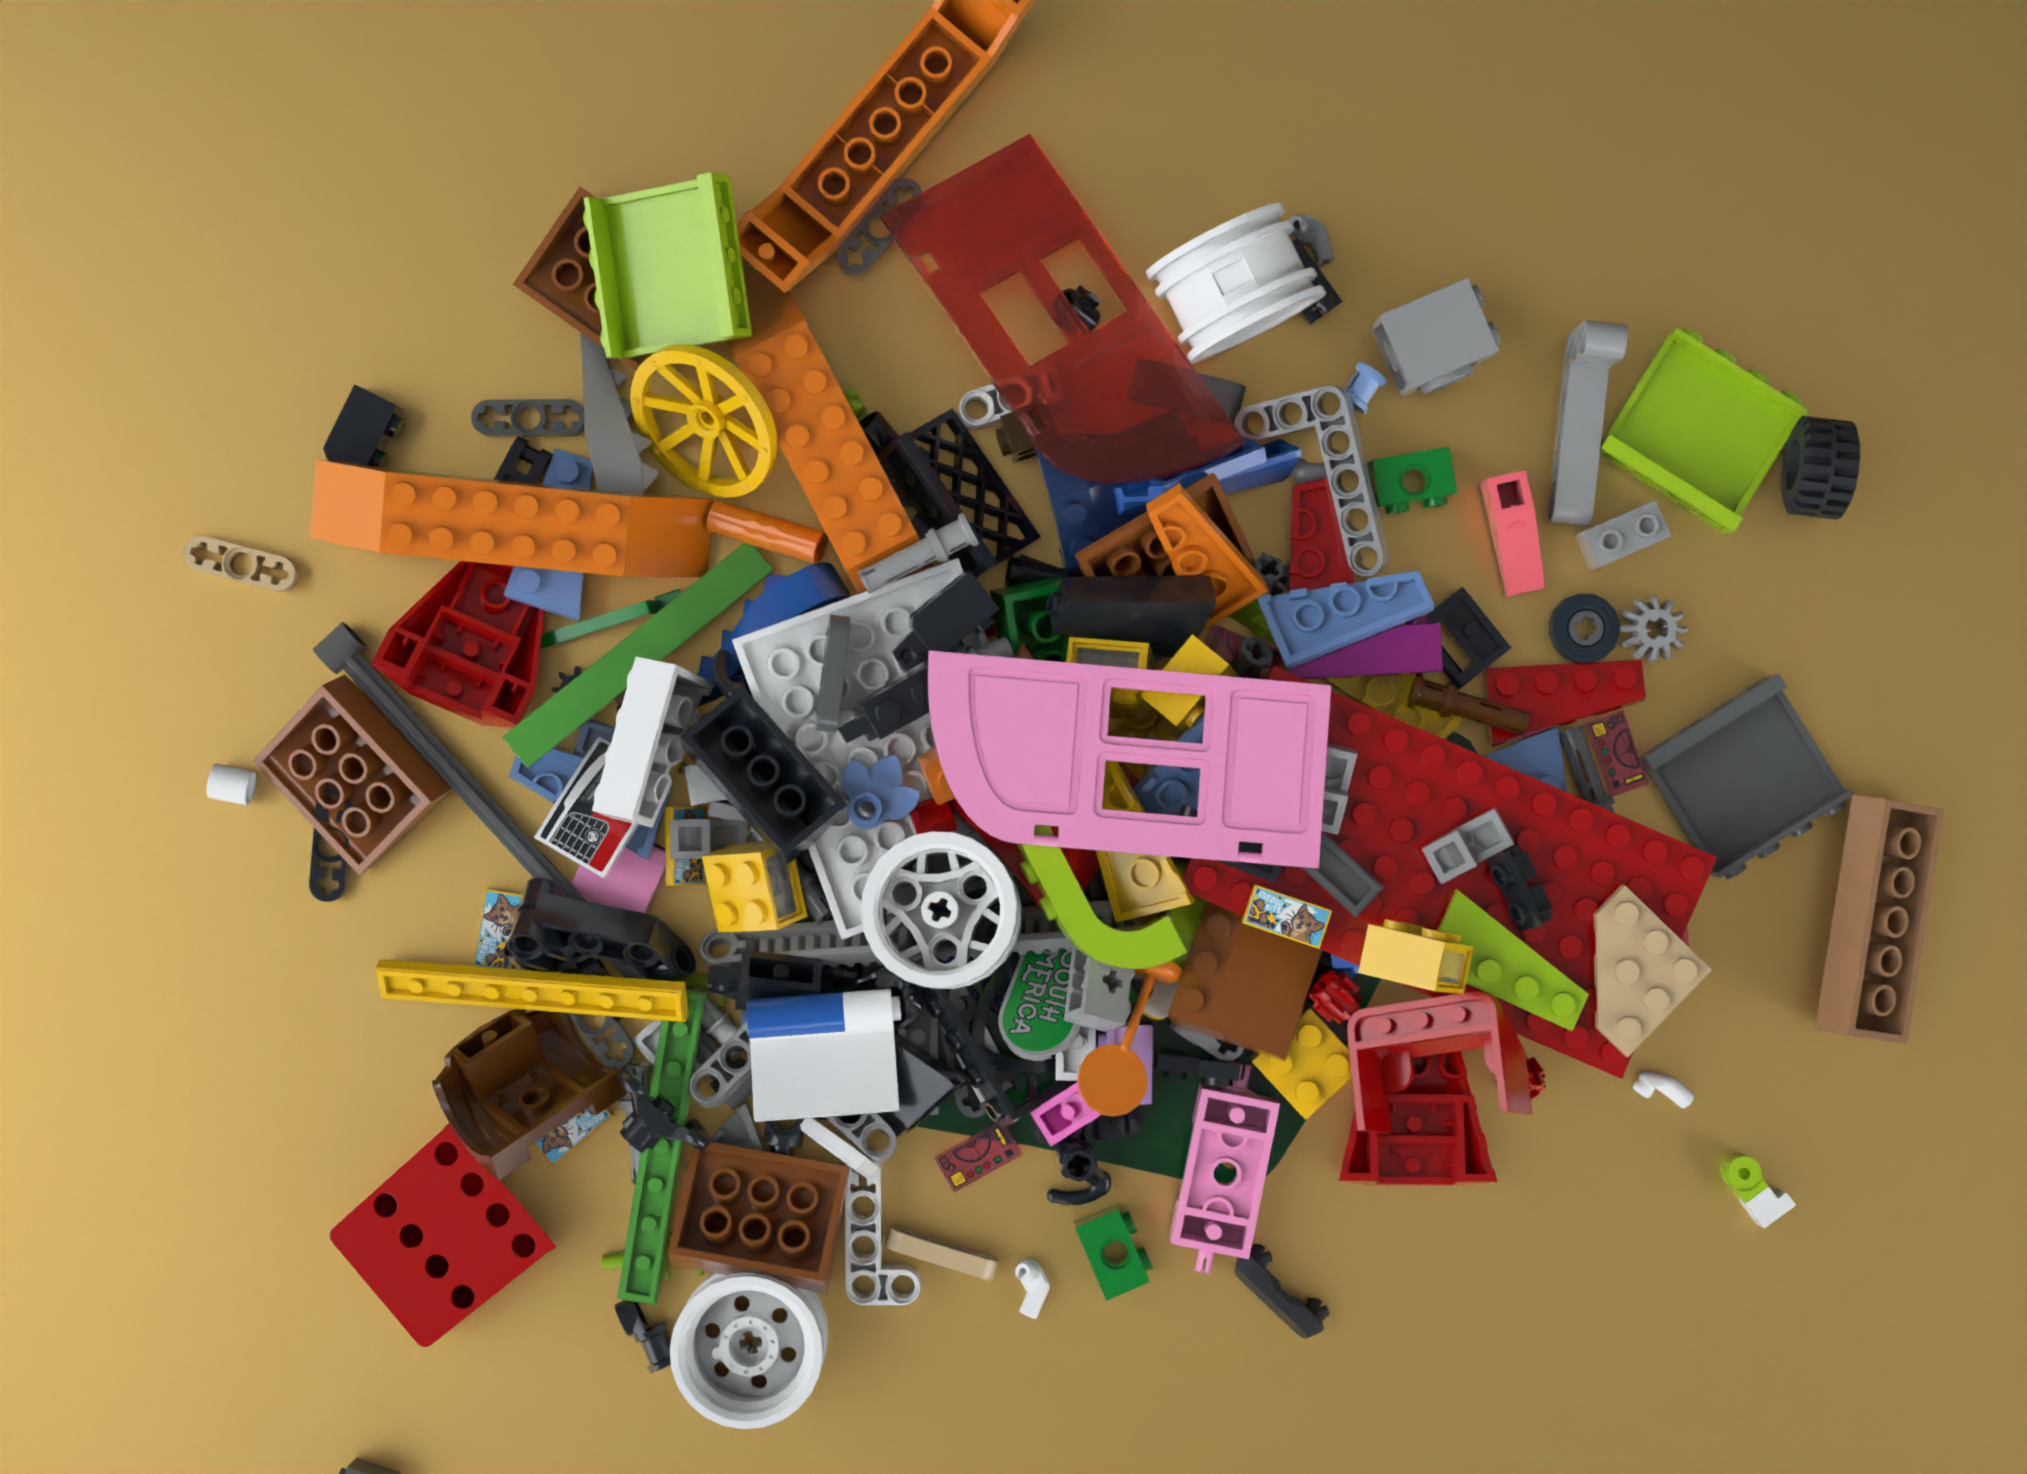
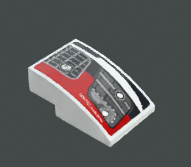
M598 737L562 791L534 838L600 877L607 878L625 845L629 843L639 825L612 819L592 811L596 787L600 784L606 763L605 754L611 745L610 742Z

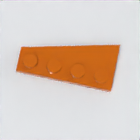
M1180 483L1146 504L1149 518L1165 552H1167L1172 562L1176 576L1205 575L1212 579L1217 603L1203 630L1268 592L1266 581Z

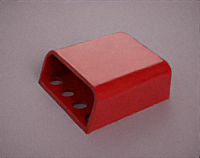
M450 1123L330 1231L331 1242L416 1343L422 1347L432 1345L541 1257L557 1247L504 1183L492 1176L468 1152Z

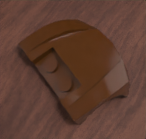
M524 1009L508 1011L478 1027L445 1055V1067L438 1077L432 1080L433 1089L439 1104L459 1139L477 1162L498 1181L531 1160L528 1147L564 1122L573 1118L585 1108H588L597 1115L628 1094L617 1077L618 1068L610 1069L601 1065L589 1053L577 1036L567 1013L537 1010L527 1013Z

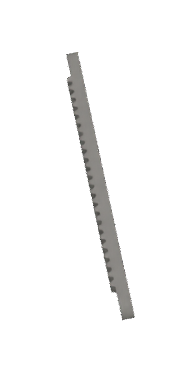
M1110 900L1088 902L1097 918L1112 929L1131 931L1143 926L1141 923L1143 916L1115 922ZM1038 906L1022 907L1021 929L1016 945L1011 953L1018 952L1021 955H1026L1028 951H1034L1036 954H1041L1046 949L1052 953H1057L1060 948L1072 952L1073 944L1063 934L1055 919L1049 921ZM1000 908L990 909L1000 916ZM1170 910L1157 912L1161 916H1169L1172 921ZM951 912L937 913L939 915L938 922L941 917L949 918ZM984 916L976 929L973 940L990 944L996 934L998 925ZM834 920L824 921L822 924H817L816 922L792 923L778 930L718 933V929L707 933L702 938L699 946L700 954L708 969H710L711 965L730 966V964H740L742 954L749 951L822 959L821 969H823L824 965H829L835 969L840 964L854 967L855 963L869 966L871 962H876L879 965H884L874 955L864 932L842 940ZM905 925L891 936L901 952L917 945L911 931ZM949 940L942 941L936 948V957L943 961H947L950 956L956 957V945ZM725 943L731 946L730 951L724 957L715 958L710 955L711 950L718 944ZM970 948V956L974 959L982 953V951ZM922 954L910 960L916 963L919 958L923 959Z

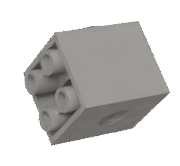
M1468 278L1380 315L1370 326L1400 398L1419 390L1423 394H1428L1451 385L1473 374V367L1488 361L1499 352L1497 344L1501 343L1498 330L1492 321L1487 323L1481 309L1485 307L1482 293L1477 285L1471 286Z

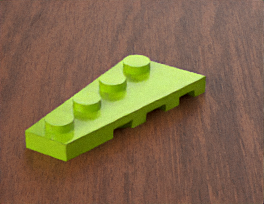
M1455 890L1437 930L1462 935L1460 943L1474 946L1466 983L1573 1031L1589 994L1460 891Z

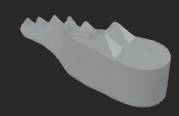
M580 332L584 431L598 490L645 494L646 489L658 476L659 470L642 461L640 455L651 444V440L633 433L628 420L633 415L631 402L621 398L617 389L626 378V375L611 368L607 361L608 358H606L605 350Z

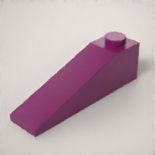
M1429 616L1417 617L1407 621L1406 625L1394 627L1286 671L1303 679L1443 671L1440 623L1430 624Z

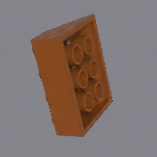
M579 187L513 285L603 348L600 339L602 330L600 310L595 303V291L597 290L595 275L589 262V252L591 250L589 233L583 220L585 211L584 198L596 197L582 187ZM651 355L619 360L637 371L638 367Z
M1214 472L1187 487L1185 490L1246 560L1249 563L1255 561L1254 555ZM1148 512L1143 513L1074 554L1084 577L1176 576L1172 562L1162 546Z
M345 674L322 685L253 760L256 766L359 876L429 814L452 790ZM331 788L339 789V801L338 795L332 794L329 799L326 796L325 790ZM350 799L351 807L343 813L342 822L336 823L337 812L344 811L345 802ZM316 800L322 805V809L328 810V822L319 820L315 816ZM329 827L339 829L347 836L348 849L346 848L343 835L336 830L328 829Z
M1207 901L1167 1015L1175 1026L1285 1061L1323 950L1241 923L1243 916Z
M710 1142L709 1146L702 1151L692 1148L668 1249V1255L674 1266L723 1275L737 1272H755L771 1275L790 1283L795 1288L828 1294L836 1258L850 1167Z

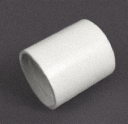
M215 763L208 777L207 797L248 806L255 791L256 772Z

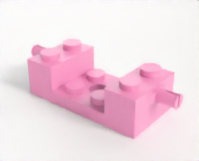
M1238 1062L1240 1064L1239 1081L1233 1080L1232 1085L1228 1087L1207 1085L1199 1082L1192 1117L1193 1130L1180 1195L1176 1197L1169 1232L1171 1244L1199 1249L1194 1270L1202 1273L1204 1259L1206 1258L1203 1269L1204 1274H1211L1214 1253L1249 1259L1280 1107L1276 1097L1257 1094L1247 1088L1252 1065L1244 1064L1241 1078L1243 1063ZM1222 1162H1229L1236 1167V1176L1229 1183H1221L1214 1178V1170Z

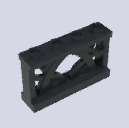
M1012 952L1006 961L990 975L983 986L979 982L967 986L978 996L976 1000L967 995L957 997L965 1003V1009L962 1012H958L949 998L952 989L926 987L922 990V994L925 997L924 1006L933 1019H938L945 1031L944 1040L953 1053L959 1055L965 1065L964 1074L968 1082L974 1088L979 1089L986 1101L984 1102V1108L988 1116L994 1122L999 1123L1001 1127L1014 1124L1028 1113L1077 1083V1081L1057 1080L1037 1093L1035 1074L1054 1071L1056 1074V1054L1051 1055L1052 1058L1033 1061L1020 1056L1019 1059L1006 1057L984 1046L985 1024L989 1008L999 1015L1002 1005L994 997L996 995L1001 1002L1004 1001L1003 996L1009 988L1020 959L1018 952ZM969 1022V1029H967L964 1023ZM991 1068L996 1069L998 1071L994 1074ZM1019 1074H1024L1027 1082V1092L1024 1099L1019 1103L1009 1101L1002 1089V1084L1005 1081L1011 1082L1014 1093L1020 1087L1021 1079Z

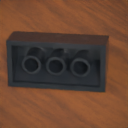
M743 686L739 687L680 736L683 750L786 866L814 844L847 807V803Z

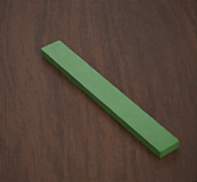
M742 544L502 736V739L526 768H530L627 689V677L633 668L635 657L663 661L773 572L772 567L753 545Z
M686 989L689 1010L686 1022L661 1020L650 1089L651 1096L656 1098L661 1094L676 1107L677 1111L673 1114L677 1119L676 1123L685 1127L691 1097L690 1080L695 1072L707 992ZM662 1138L653 1149L648 1148L644 1153L640 1152L617 1299L656 1305L658 1302L683 1141Z

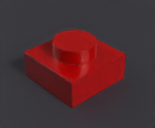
M934 798L918 802L916 807L909 813L916 835L931 831L951 832L957 830L955 818L948 802L938 805Z

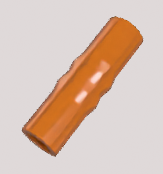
M716 500L712 504L706 524L709 532L814 564L820 563L827 548L828 536L826 532L720 500Z

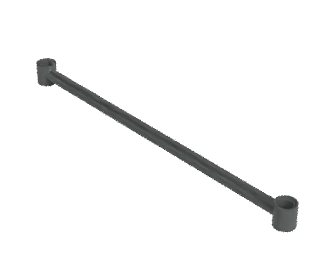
M341 622L312 649L320 661L334 674L337 675L342 670L345 671L533 878L538 877L551 880L569 898L586 901L360 654L366 649V646L353 630ZM609 961L624 978L647 979L631 965ZM701 1028L697 1058L704 1064L720 1047ZM729 1057L727 1059V1065L733 1069H740L747 1063L741 1057L734 1062ZM752 1075L724 1102L731 1109L734 1110L753 1093ZM714 1080L710 1085L717 1094L720 1083Z

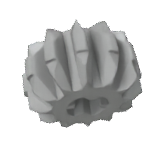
M1650 596L1647 605L1642 599L1634 601L1636 612L1625 610L1622 614L1626 620L1631 622L1630 625L1620 626L1621 633H1630V638L1622 642L1623 647L1627 648L1636 644L1637 646L1632 656L1635 659H1640L1646 652V658L1649 663L1657 662L1659 654L1665 660L1672 658L1670 646L1680 649L1684 645L1679 638L1675 637L1676 634H1683L1688 631L1686 626L1676 625V621L1684 617L1683 611L1670 614L1674 602L1666 600L1660 606L1658 596ZM1657 622L1659 626L1655 629H1660V634L1649 637L1647 632L1650 629H1646V624Z

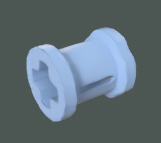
M1358 362L1355 366L1357 371L1345 390L1349 392L1352 398L1354 410L1365 414L1368 410V402L1379 386H1385L1387 379L1367 364Z

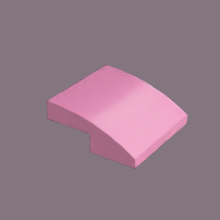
M654 844L649 860H646L627 847H624L607 878H602L579 865L571 885L587 902L646 914L653 895L666 871L665 848Z

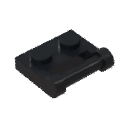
M1460 587L1436 606L1434 611L1425 615L1429 616L1430 624L1440 623L1471 663L1462 670L1442 645L1443 672L1450 679L1448 684H1455L1459 689L1511 649V646L1464 587Z

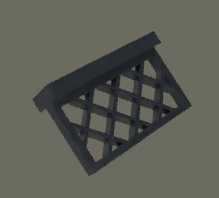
M953 408L909 433L907 431L898 436L878 454L928 529L934 528L938 530L958 520V515L963 513L960 505L975 510L974 523L969 522L968 519L967 521L979 545L975 547L968 545L950 554L949 559L958 558L963 572L966 570L971 571L976 579L1041 537ZM947 423L954 433L955 443L940 438L941 425ZM915 440L930 445L929 458L923 455L914 442ZM939 449L954 454L953 467L938 462ZM963 457L974 462L978 468L977 475L962 470ZM937 472L952 477V490H948ZM961 481L976 486L975 499L961 494ZM985 489L996 494L1000 500L999 508L985 503ZM984 513L999 518L998 532L983 527ZM1008 522L1016 524L1025 538L1019 540L1008 536ZM982 537L997 542L995 557H993L982 541Z

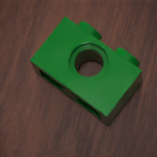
M1449 447L1373 459L1367 463L1378 509L1385 508L1386 515L1409 511V504L1424 501L1425 508L1448 504L1447 497L1457 494ZM1414 472L1420 476L1422 487L1419 492H1410L1404 487L1403 477L1405 473Z
M1115 1204L1074 1222L1077 1234L1106 1301L1150 1282L1146 1271L1153 1269L1145 1248L1136 1249L1131 1235L1137 1233V1229L1129 1211L1121 1213L1118 1204ZM1119 1241L1127 1247L1123 1257L1113 1260L1105 1255V1247L1110 1242Z

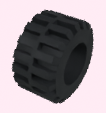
M1801 416L1790 433L1782 466L1781 492L1788 514L1837 520L1846 512L1855 492L1860 466V440L1855 423L1852 421Z

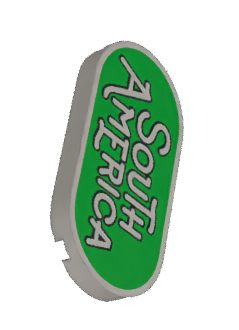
M1060 948L1057 953H1052L1046 949L1041 954L1028 951L1026 955H1021L1002 1003L998 1019L1000 1032L1011 1051L1024 1059L1042 1061L1052 1058L1051 1055L1057 1054L1060 1051L1062 1053L1068 1049L1079 1032L1081 1025L1064 1021L1072 952H1068L1064 948Z

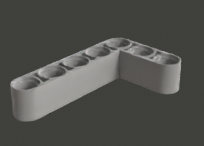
M1585 320L1569 333L1565 351L1548 505L1549 522L1589 526L1591 523L1595 503L1609 368L1624 358L1628 340V326L1626 324Z
M1323 386L1241 409L1235 419V429L1239 436L1242 438L1246 437L1252 441L1266 440L1313 427L1316 428L1349 566L1356 574L1361 576H1371L1382 571L1388 564L1389 551L1349 392L1339 386ZM1330 392L1335 393L1340 399V408L1333 415L1328 414L1323 408V399ZM1292 402L1297 403L1302 410L1301 420L1295 425L1289 423L1285 417L1286 407ZM1254 412L1259 413L1264 419L1263 430L1258 434L1252 433L1248 428L1249 416ZM1338 431L1345 432L1350 439L1349 448L1342 454L1337 452L1332 446V438ZM1348 469L1353 470L1359 477L1358 487L1353 492L1347 491L1341 483L1342 474ZM1356 508L1363 509L1368 515V524L1363 530L1356 529L1350 520L1351 513ZM1364 547L1373 548L1378 555L1377 564L1373 568L1365 567L1360 561V552Z
M747 1022L692 1076L690 1091L696 1102L702 1107L711 1109L720 1106L752 1075ZM739 1050L747 1053L748 1062L744 1067L733 1069L727 1065V1059L732 1052ZM710 1078L717 1080L720 1083V1087L716 1095L707 1098L699 1094V1086L704 1080ZM877 1113L861 1114L860 1119L854 1124L843 1123L839 1116L825 1117L870 1161L882 1163L894 1155L897 1145L895 1133ZM875 1133L885 1134L890 1140L887 1149L879 1153L871 1151L867 1146V1141L871 1135Z

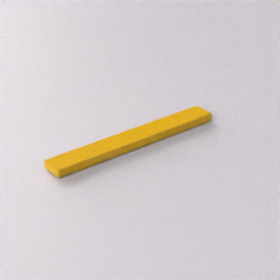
M380 959L375 967L380 994L383 999L686 1022L689 1014L685 982Z

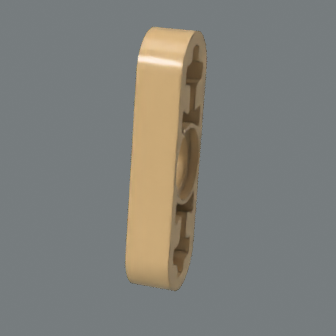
M207 536L193 537L184 547L183 555L185 562L190 568L277 592L291 590L299 580V569L296 563L283 556ZM205 543H207L208 551L223 555L222 562L204 559L202 565H200V558L195 556L196 548L203 549ZM223 547L228 548L225 553L223 551ZM239 553L248 554L252 561L250 571L244 575H237L231 566L232 559ZM261 557L266 558L263 564L261 563ZM283 563V570L289 572L287 580L281 579L279 584L276 585V578L274 576L260 573L261 566L278 569L280 564ZM220 565H222V571H218ZM260 573V581H256V577Z
M890 1226L884 1245L894 1252L986 1280H993L999 1262L997 1258L989 1254L896 1226Z

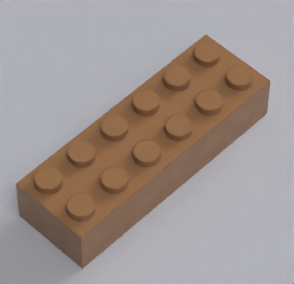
M1852 795L1815 1029L1846 1036L1907 1044L1945 809L1885 798Z

